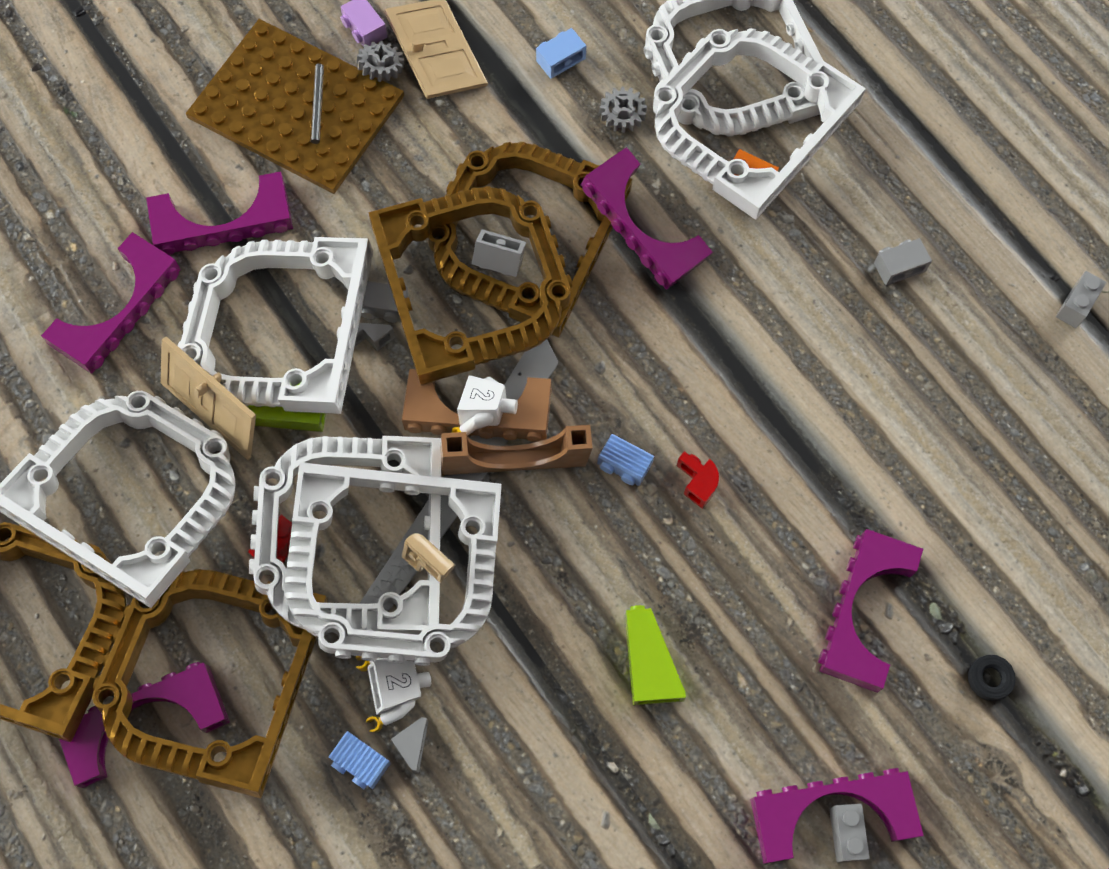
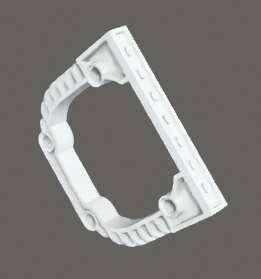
M668 0L660 6L654 17L653 25L647 29L644 53L646 58L650 59L654 76H658L659 81L665 80L673 67L679 66L672 52L673 28L677 23L687 18L727 6H733L736 10L740 11L747 10L750 6H755L769 12L779 10L786 24V31L794 40L795 49L801 50L805 56H810L818 64L823 60L793 0ZM790 82L784 87L782 95L734 109H721L709 106L701 92L690 89L683 96L681 113L677 120L685 125L693 123L700 130L704 128L714 135L721 134L730 137L745 135L751 131L755 132L758 129L780 124L786 120L791 124L820 115L817 103L810 102L804 97V87L798 82Z
M750 28L747 31L738 32V29L727 32L723 29H716L705 39L701 38L696 48L685 55L682 63L679 66H674L669 76L665 80H661L656 86L653 110L656 113V136L663 149L672 158L680 161L682 165L690 168L692 172L700 175L705 181H709L713 184L712 190L756 220L861 103L866 88L823 60L819 64L816 63L813 58L805 56L801 50H796L792 47V44L784 42L779 36L771 35L768 31L760 32ZM736 55L757 57L768 62L804 87V97L810 102L817 103L821 121L824 123L814 134L810 133L806 137L801 149L796 148L790 156V161L780 172L772 167L761 169L749 168L748 164L741 159H733L729 162L691 137L678 124L677 117L681 113L683 96L712 65H725Z
M315 237L314 242L261 240V242L250 241L245 246L233 248L228 256L224 257L222 255L215 264H207L201 268L197 282L194 283V294L192 301L188 305L189 313L187 320L183 324V335L178 343V347L213 376L217 373L214 370L216 359L209 349V344L220 301L233 292L237 278L252 270L263 268L313 269L322 279L336 277L348 289L346 305L341 310L342 324L337 329L338 343L334 359H324L318 365L305 372L298 368L291 369L285 373L283 378L239 377L221 374L222 380L220 384L246 406L283 407L285 411L341 414L374 252L369 239Z
M135 391L129 394L128 397L115 396V399L95 400V403L82 406L78 412L68 417L67 422L62 424L59 430L49 437L47 443L42 445L34 456L29 453L0 483V512L146 606L152 608L189 564V556L198 548V545L208 536V533L225 516L232 504L236 485L234 472L230 464V452L226 441L218 431H210L199 420L195 418L190 419L185 416L184 412L179 408L168 406L159 396L153 397L147 392ZM121 422L135 429L154 427L194 451L201 468L210 474L209 484L201 498L165 538L162 536L153 537L147 541L144 551L132 555L119 556L111 564L95 554L94 549L87 543L82 542L79 544L68 531L63 529L60 532L44 521L47 518L45 510L46 497L55 493L59 486L56 475L91 437L103 428ZM165 551L162 555L155 556L157 552Z
M382 436V439L312 437L293 445L278 459L275 467H267L261 472L259 486H254L253 499L258 501V510H253L252 525L257 526L256 534H251L250 549L255 550V558L249 560V574H254L255 588L261 594L268 596L270 603L280 616L289 623L304 629L289 609L285 595L286 567L277 559L279 504L287 500L291 495L293 478L299 472L300 462L320 465L380 467L381 471L441 477V438ZM396 460L400 465L392 467L387 462ZM271 478L279 480V483L275 486L266 484L267 480ZM429 494V516H424V530H428V540L440 550L441 495ZM428 572V580H419L401 596L395 592H387L379 598L378 603L317 602L323 613L344 617L349 621L352 629L419 635L424 628L432 624H439L440 582ZM264 575H271L274 578L270 584H263L260 582V579ZM391 602L396 605L397 609L394 612H387L383 605Z
M300 462L285 576V595L293 616L305 630L318 637L319 646L324 652L335 654L336 658L350 659L351 655L362 656L361 659L366 661L388 658V662L403 663L404 660H412L414 664L421 666L430 665V662L444 660L450 648L463 644L479 631L486 621L491 608L495 552L498 540L501 484ZM349 485L379 488L380 491L388 493L399 490L409 495L428 493L449 496L448 506L461 521L458 537L462 543L469 546L465 602L462 612L450 625L432 624L424 628L419 635L352 629L349 621L344 617L321 611L313 596L312 589L318 532L331 525L333 517L332 507L348 495ZM316 511H324L326 517L317 519L313 514ZM473 526L477 529L478 533L469 534L466 531V527ZM333 632L338 635L339 640L335 643H328L325 641L324 636L327 633ZM430 643H441L443 651L433 652L430 648Z

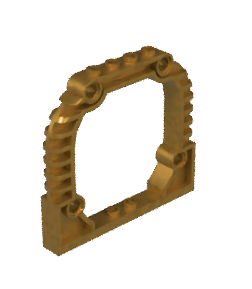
M521 141L519 143L506 142L496 148L492 146L484 152L472 151L468 154L464 163L459 164L456 171L457 176L454 181L449 182L446 195L467 191L474 187L486 186L491 183L498 171L517 168L531 171L572 188L575 199L579 202H589L596 214L597 220L602 221L594 238L590 237L587 242L585 256L581 255L578 260V271L572 281L573 288H570L569 306L562 310L560 321L552 333L553 336L559 338L613 229L611 221L598 210L597 204L581 188V183L585 176L599 167V165L584 159L582 163H579L572 158L564 157L562 154L551 152L547 148L544 149L536 144L532 145ZM629 178L626 184L625 202L631 192L632 178ZM459 221L430 229L428 237L429 247L434 252L436 268L449 287L462 295L493 306L500 311H505L509 313L510 318L520 322L532 318L541 308L540 289L535 283L524 282L519 287L473 270L459 261L455 255L458 245L456 226ZM438 236L443 237L442 239H439V240L435 239V238L438 237ZM557 293V294H554L553 296L559 298V297H562V296H564V295H562V294H560V293ZM531 295L534 298L528 300L523 297Z
M485 186L483 188L474 187L467 191H459L456 194H448L437 199L433 198L426 202L419 198L368 212L420 385L475 369V365L485 364L492 360L526 352L541 345L552 335L557 327L562 310L569 306L570 288H573L572 280L569 274L565 275L563 255H558L556 250L558 242L556 236L550 233L551 222L549 216H544L540 204L536 201L525 202L519 195L515 196L507 192L506 189ZM495 214L511 219L515 231L519 235L530 239L544 280L540 286L541 308L532 318L520 324L467 338L464 333L459 331H453L446 337L436 335L424 328L415 331L409 311H413L409 297L404 298L403 291H406L403 277L398 278L393 260L401 258L403 252L412 241L420 242L426 240L432 228L478 215ZM528 215H534L535 217L529 218V217H526V216H528ZM560 293L564 296L558 298L553 295ZM455 344L462 346L460 349L451 348Z
M7 522L0 523V560L14 561L24 555H28L73 569L87 586L96 589L97 603L93 617L68 667L54 671L49 677V687L34 697L24 700L20 710L0 704L1 720L71 742L91 702L94 692L93 684L103 669L104 657L108 651L110 652L114 644L113 637L117 628H121L124 621L123 613L126 608V596L123 590L20 524L18 526ZM88 543L94 549L95 554L111 563L99 547ZM70 680L69 685L61 689L63 683Z
M195 569L187 572L183 571L152 608H143L144 604L134 597L131 604L126 606L123 613L124 621L121 628H117L113 637L114 645L111 652L108 651L104 657L103 671L94 681L93 703L102 713L103 725L110 742L127 759L140 765L197 779L200 783L262 798L317 636L289 623L278 613L274 615L267 614L270 609H273V606L267 595L257 591L252 580L215 570ZM313 593L316 602L327 603L325 595ZM190 599H209L259 612L266 626L270 628L281 626L288 635L292 645L297 647L290 670L285 671L282 678L281 686H283L281 696L277 695L274 700L273 711L275 713L266 738L255 735L247 741L232 747L223 740H216L211 742L206 749L148 735L134 728L128 721L133 700L127 685L150 629L166 621L173 605ZM114 696L111 703L103 704L105 698ZM217 753H227L224 760L220 762L214 761Z

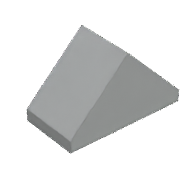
M423 717L391 739L414 773H419L428 727V720Z

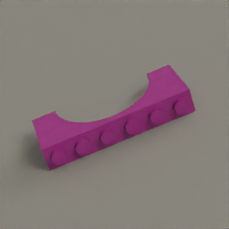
M626 147L587 174L581 186L584 193L597 204L598 210L611 221L614 230L620 232L624 237L627 246L637 253L641 263L651 270L655 275L656 281L667 290L702 264L713 252L699 235L684 242H662L649 237L634 224L626 209L625 188L627 181L636 173L641 164Z
M281 172L260 175L258 193L251 207L239 218L222 225L205 226L185 219L175 209L169 193L146 197L153 245L168 255L185 250L193 251L205 246H217L220 243L230 241L239 242L245 238H259L271 233H284L287 230L293 229L286 186Z
M133 232L118 247L120 254L133 267L135 274L134 291L125 308L113 318L90 326L72 325L56 318L41 335L49 346L91 374L103 365L109 353L114 351L119 346L121 339L133 330L135 323L148 312L150 305L162 296L164 289L171 281L178 277L181 270L174 258Z
M866 529L862 535H857L853 549H856L854 558L850 557L846 571L850 573L848 579L843 580L839 594L843 596L841 602H837L834 607L832 616L836 619L834 625H830L827 630L825 640L829 642L826 650L822 649L818 663L822 664L819 672L878 693L884 689L890 664L871 654L858 638L852 621L853 600L859 587L874 577L888 574L912 577L918 570L923 548Z
M204 662L192 663L186 666L185 671L178 674L176 672L169 673L161 678L162 681L153 685L152 683L141 685L137 688V692L131 694L133 700L131 711L152 702L174 703L184 707L193 716L199 729L205 733L230 723L210 667ZM96 706L87 710L88 713L84 714L71 742L59 739L74 786L85 788L108 777L105 767V753L109 738L103 725L102 713Z
M899 768L884 770V775L874 777V773L870 772L859 774V780L849 781L847 776L832 779L833 784L823 785V781L807 783L808 788L798 790L797 785L782 787L781 793L772 794V789L756 792L757 797H753L750 801L763 864L794 858L793 834L800 815L814 800L827 795H845L868 805L883 821L891 842L924 836L908 771L899 772Z

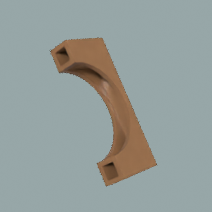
M409 369L402 415L404 430L411 433L432 432L435 435H441V433H452L454 427L460 428L458 414L451 411L439 399L435 391L436 381L420 385L416 369ZM527 377L525 389L517 400L516 414L503 413L499 425L476 429L469 435L480 436L485 439L492 437H502L506 440L527 439L530 442L546 440L552 394L551 379Z
M590 425L565 426L562 432L549 439L512 446L478 443L471 440L466 432L441 433L442 475L585 467L593 449Z

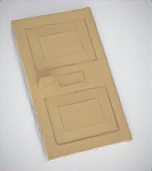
M428 0L385 9L384 13L426 99L488 86V82L446 0Z
M167 336L163 338L160 383L210 428L218 431L224 440L245 459L250 460L256 414L220 384L222 375L219 372L211 376Z

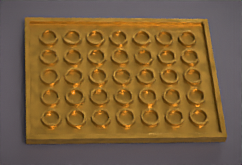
M258 19L188 109L186 116L188 119L335 194L404 97V91L383 80L379 82L376 77L371 80L369 74L366 76L362 75L363 70H358L357 67ZM322 64L324 65L320 143L314 144L311 142L315 65Z

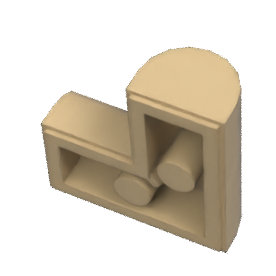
M414 533L405 540L402 558L418 572L425 569L437 581L442 582L454 569L455 564L423 535Z

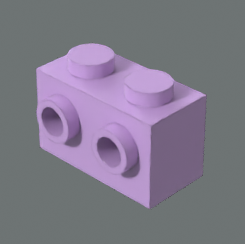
M351 0L340 6L342 12L341 21L345 28L351 29L357 43L361 42L363 46L364 44L371 46L372 41L378 43L387 38L385 23L367 0Z

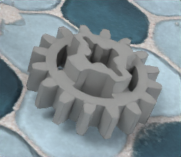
M372 41L371 46L364 44V49H359V54H357L358 70H363V76L369 74L371 80L375 77L378 78L379 82H381L382 78L390 81L391 76L396 79L398 74H402V69L404 68L403 53L398 52V47L391 48V43L384 45L383 41H380L379 44Z
M622 86L621 91L613 88L612 94L609 92L605 93V98L601 99L599 114H601V121H606L607 128L613 125L615 132L618 128H621L622 133H625L626 128L634 131V125L637 127L641 126V121H645L647 105H645V98H640V92L634 94L632 93L633 88L625 91L624 86Z

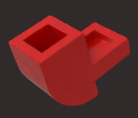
M684 451L678 458L676 466L693 478L686 486L684 495L703 509L716 491L719 482V472L711 459L703 466L697 456L689 455Z

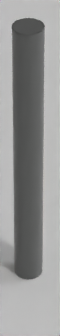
M322 64L315 65L311 142L314 144L320 143L324 65Z

